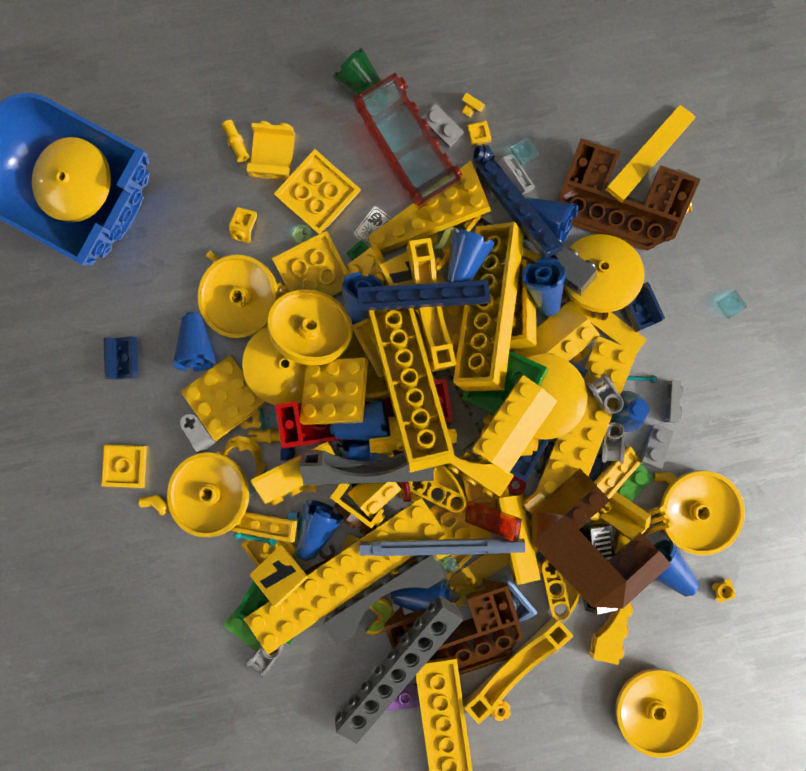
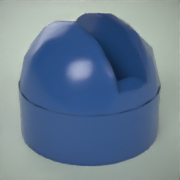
M281 447L280 460L288 461L294 457V448Z

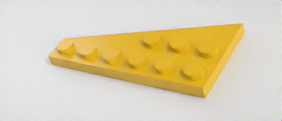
M469 161L369 235L371 247L377 245L379 251L383 254L404 246L409 241L422 239L490 212V206L472 161Z

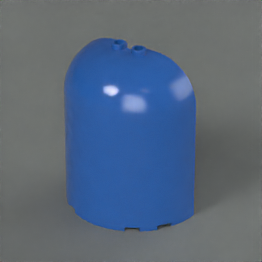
M20 93L4 99L0 102V220L81 265L95 264L96 258L101 257L103 259L112 251V244L116 240L120 242L139 211L144 199L142 189L148 185L150 172L146 171V165L150 164L147 153L42 95ZM68 137L83 139L99 148L108 161L111 173L110 189L104 204L94 215L79 222H64L47 215L37 204L32 190V173L40 154L53 142Z

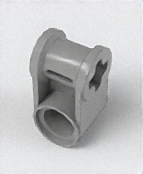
M602 373L601 377L591 384H586L588 392L596 400L604 413L612 415L622 410L624 406L623 399L605 373ZM608 399L616 401L617 407L615 410L608 408Z
M186 414L181 418V429L198 454L217 443L197 415ZM188 419L195 420L193 423L194 428L187 426L189 424Z
M613 422L608 425L605 433L602 463H606V461H619L620 464H624V427L619 423Z
M284 644L277 651H273L269 655L261 646L246 665L253 667L260 673V677L263 678L281 653Z

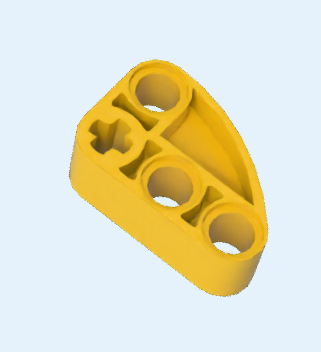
M444 465L434 467V481H422L423 489L419 488L416 491L415 484H420L421 481L409 482L410 491L413 494L454 514H462L467 509V500L460 484ZM442 490L443 497L440 500H434V491ZM457 498L461 499L463 502L461 508L453 509L452 501Z
M545 557L541 562L551 614L556 620L563 621L570 616L576 607L580 594L555 567H553L554 571L552 572L548 568L545 569V567H548V563H550ZM554 583L561 585V590L557 593L550 591V586ZM559 604L566 607L565 611L561 614L554 611L555 607Z

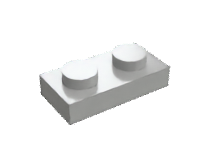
M436 103L421 117V121L449 148L464 134V131Z
M514 154L504 156L498 161L501 169L522 195L531 192L535 188Z
M679 380L667 381L664 421L667 423H677L682 416L680 398L683 396V386H681V381Z
M653 424L640 463L660 471L663 468L674 431Z

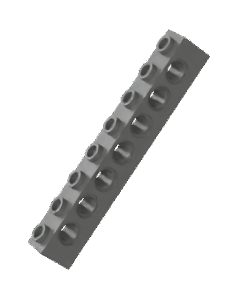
M440 595L430 602L427 610L421 617L415 620L412 628L403 634L400 642L388 652L385 660L376 666L374 673L368 680L366 679L362 683L358 692L349 698L347 705L342 710L337 712L335 716L336 733L356 744L361 740L463 621L458 606Z

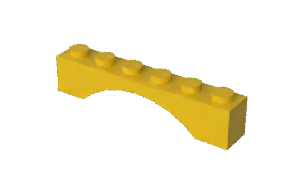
M431 238L409 241L406 250L413 284L437 283ZM441 306L418 308L431 372L452 369L456 366V360Z
M455 455L454 461L447 463L449 470L456 474L461 472L466 476L464 479L473 486L476 484L483 487L482 492L491 498L493 496L501 497L514 477L510 472L507 474L494 464L472 463Z
M615 532L613 538L615 554L630 541L619 532ZM631 602L623 609L613 611L606 623L593 634L589 653L593 659L616 665L619 664V659H622L624 655L623 640L628 636V617L630 618L633 612Z
M554 617L551 618L463 700L464 709L480 724L496 709L506 694L530 670L557 652L573 635L559 620H556Z

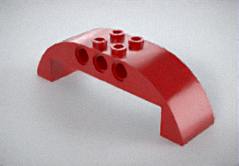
M446 378L434 380L445 422L453 421ZM390 397L384 399L386 409H383V411H385L387 417H395ZM295 401L275 404L282 448L346 440L336 439L335 435H331L330 424L303 425L300 423L302 403Z

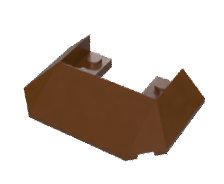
M581 138L558 197L560 202L578 205L576 219H572L571 225L597 234L615 236L632 246L647 251L663 242L675 239L701 179L682 170H674L659 165L645 201L627 196L621 203L606 191L621 152L601 145L600 142Z
M579 468L532 512V543L591 607L623 609L671 564L641 532L607 561L579 529L601 510L610 499Z
M482 578L485 588L465 595L473 618L462 621L429 660L456 656L459 675L509 659L513 653L512 649L517 642L520 643L524 635L507 583ZM401 605L384 624V628L392 648L396 647L403 634L412 628L415 620L423 615L425 609L405 615Z

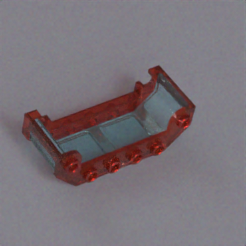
M395 72L352 100L357 112L364 121L366 129L410 200H413L417 209L420 210L432 199L453 186L460 185L463 175L457 165L453 166L448 155L446 153L442 154L439 147L441 145L435 135L433 137L428 131L430 127L427 121L419 117L417 105L414 101L410 102L407 97L406 89L408 86L403 77L399 78Z

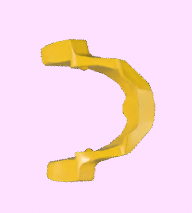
M236 436L228 440L224 451L216 452L228 456V452L235 447H238L239 451L249 450L256 462L255 477L266 471L267 464L261 460V447L250 438Z

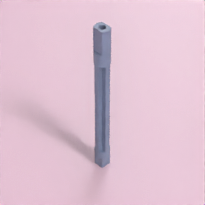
M524 538L360 542V556L525 553Z

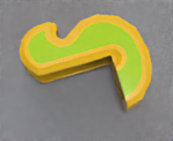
M362 591L356 595L357 598L363 595ZM382 596L369 607L377 616L367 627L366 634L371 636L379 635L385 631L384 624L393 615V605L385 596Z

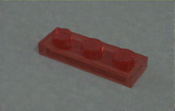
M468 501L465 522L511 541L519 540L521 518L476 501Z

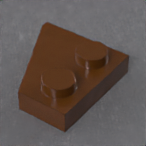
M338 503L334 505L336 510L345 518L343 522L352 529L355 526L360 529L359 532L363 536L377 528L375 525L370 528Z

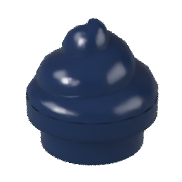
M487 144L477 145L474 149L473 160L477 161L478 164L489 162L495 158L493 151Z

